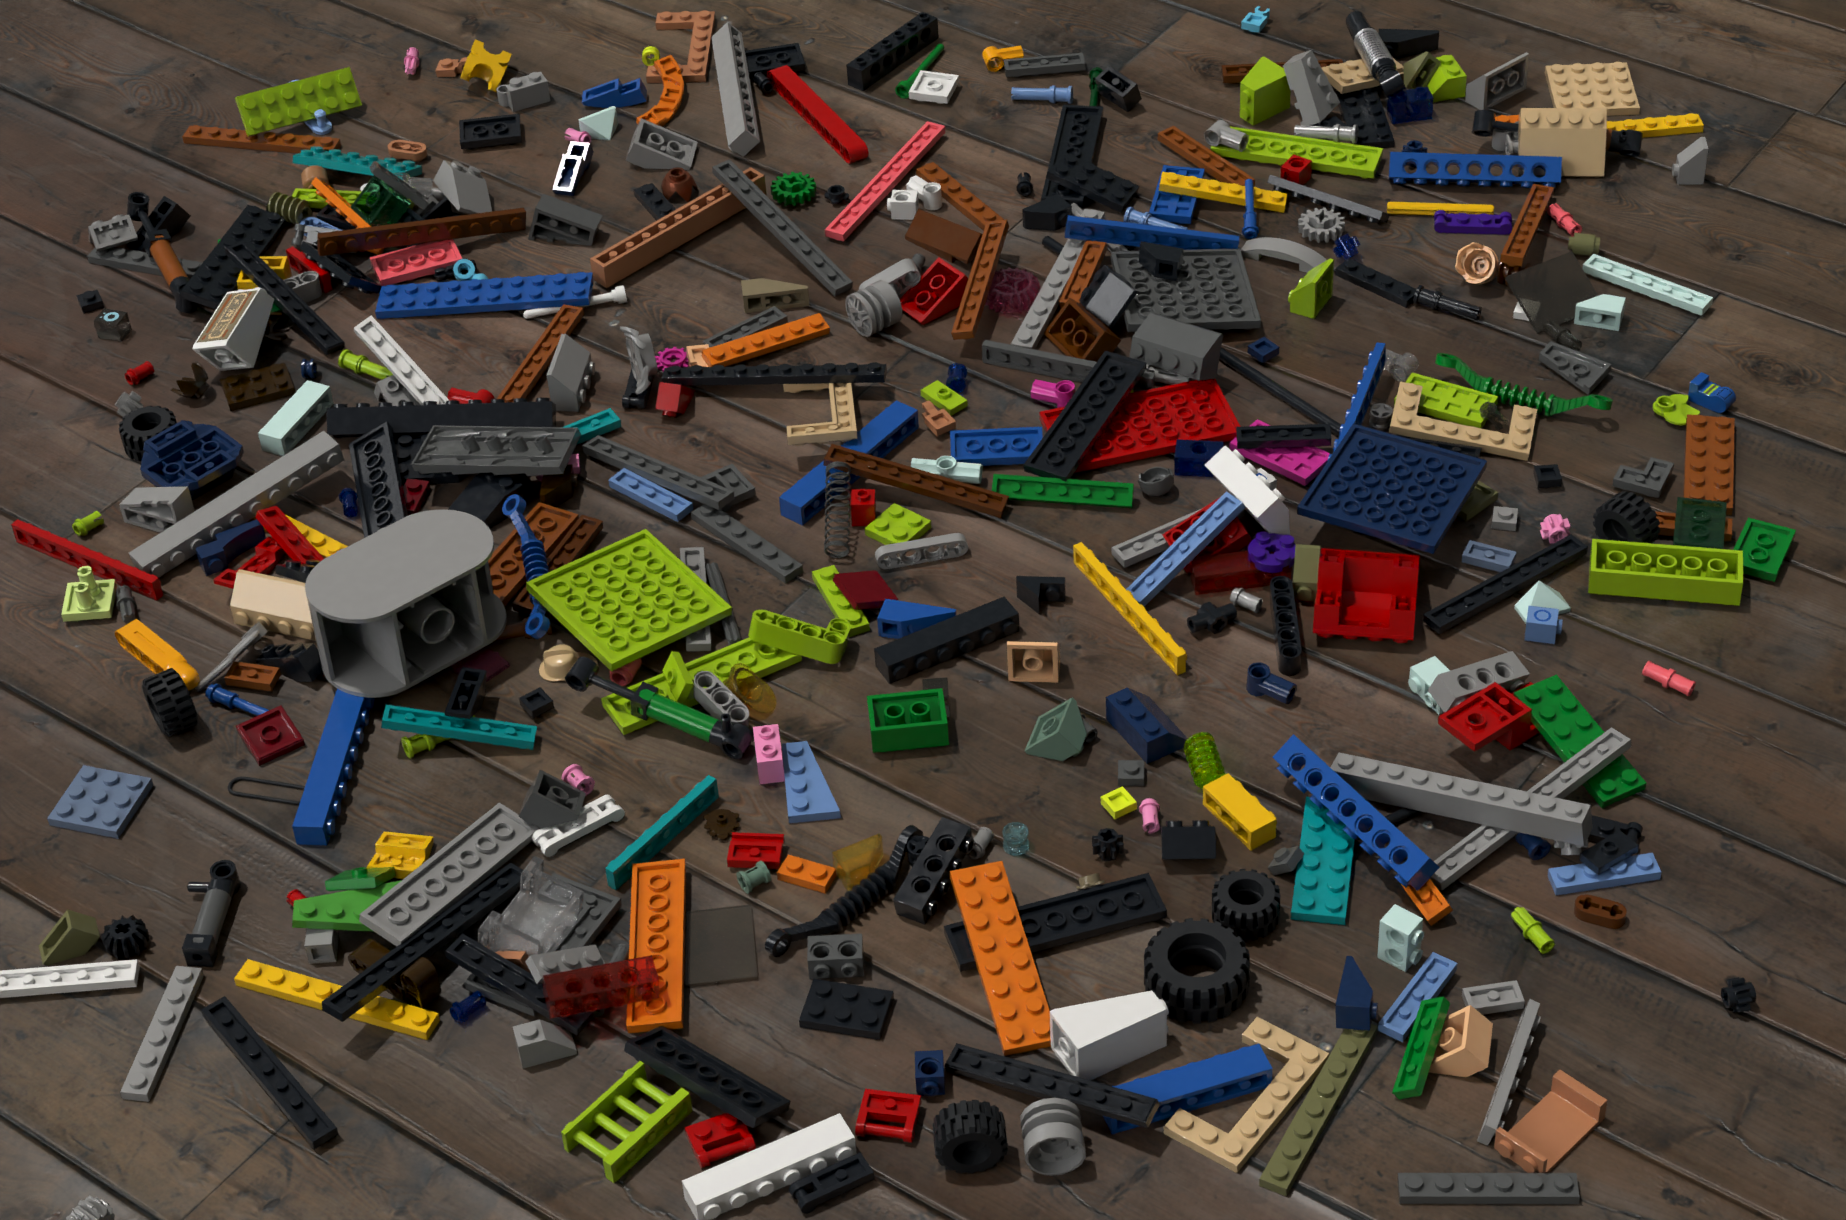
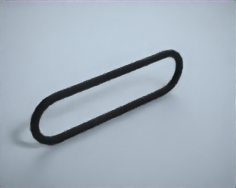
M245 776L236 777L228 784V791L236 796L299 805L300 801L236 792L232 790V785L237 781L246 780L305 789L303 785Z

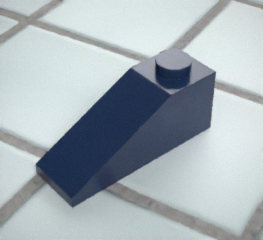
M1347 956L1335 1005L1336 1028L1370 1031L1372 1019L1377 1020L1378 1003L1373 1002V990L1354 958Z

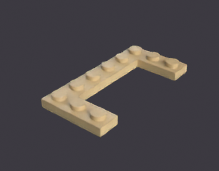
M1400 382L1389 433L1481 447V452L1528 461L1537 409L1514 405L1509 433L1505 434L1498 431L1417 416L1423 386Z
M851 383L783 384L784 392L799 393L803 390L821 391L829 388L832 422L787 426L788 445L802 446L806 443L817 442L825 444L829 441L840 440L847 442L857 439Z
M1256 1017L1244 1031L1242 1042L1249 1046L1260 1044L1265 1054L1286 1065L1233 1129L1226 1133L1181 1108L1177 1110L1164 1126L1165 1135L1238 1173L1319 1074L1329 1057L1328 1052L1259 1017Z

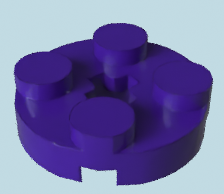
M1265 531L1258 532L1256 538L1248 546V560L1250 563L1251 561L1255 563V568L1263 572H1281L1283 567L1288 565L1290 568L1294 565L1296 545L1294 538L1291 535L1268 533Z

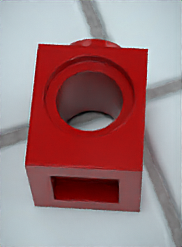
M1293 154L1281 166L1280 178L1304 186L1311 178L1312 160Z
M852 489V526H868L876 519L875 489Z

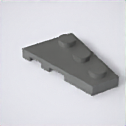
M1552 341L1539 353V360L1588 395L1611 372L1610 363Z

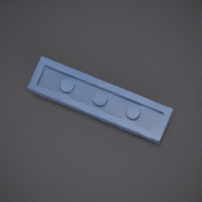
M625 468L608 480L610 488L676 522H679L693 511L692 502Z
M1647 853L1630 856L1599 875L1582 863L1549 868L1548 878L1555 895L1659 880L1661 878V870L1654 854Z
M1432 952L1380 1020L1378 1031L1403 1042L1413 1029L1421 1001L1433 999L1439 995L1457 971V963Z

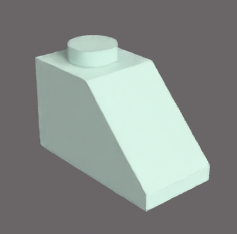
M1602 294L1577 303L1574 324L1619 331L1624 315L1626 297Z

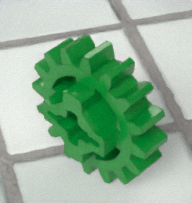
M791 172V175L783 173V177L777 176L776 180L772 181L771 195H773L774 200L777 199L778 203L785 202V205L793 204V206H796L798 202L804 204L805 200L811 201V197H815L816 182H814V178H810L809 174L803 176L802 172Z

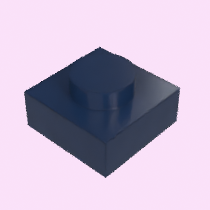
M1263 337L1248 345L1247 353L1261 363H1264L1279 355L1280 347Z

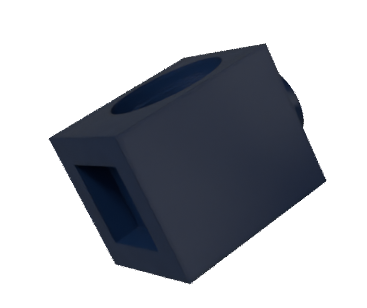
M943 1050L915 1051L917 1095H945Z

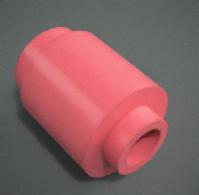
M641 658L610 671L611 681L621 686H626L632 682L642 664Z

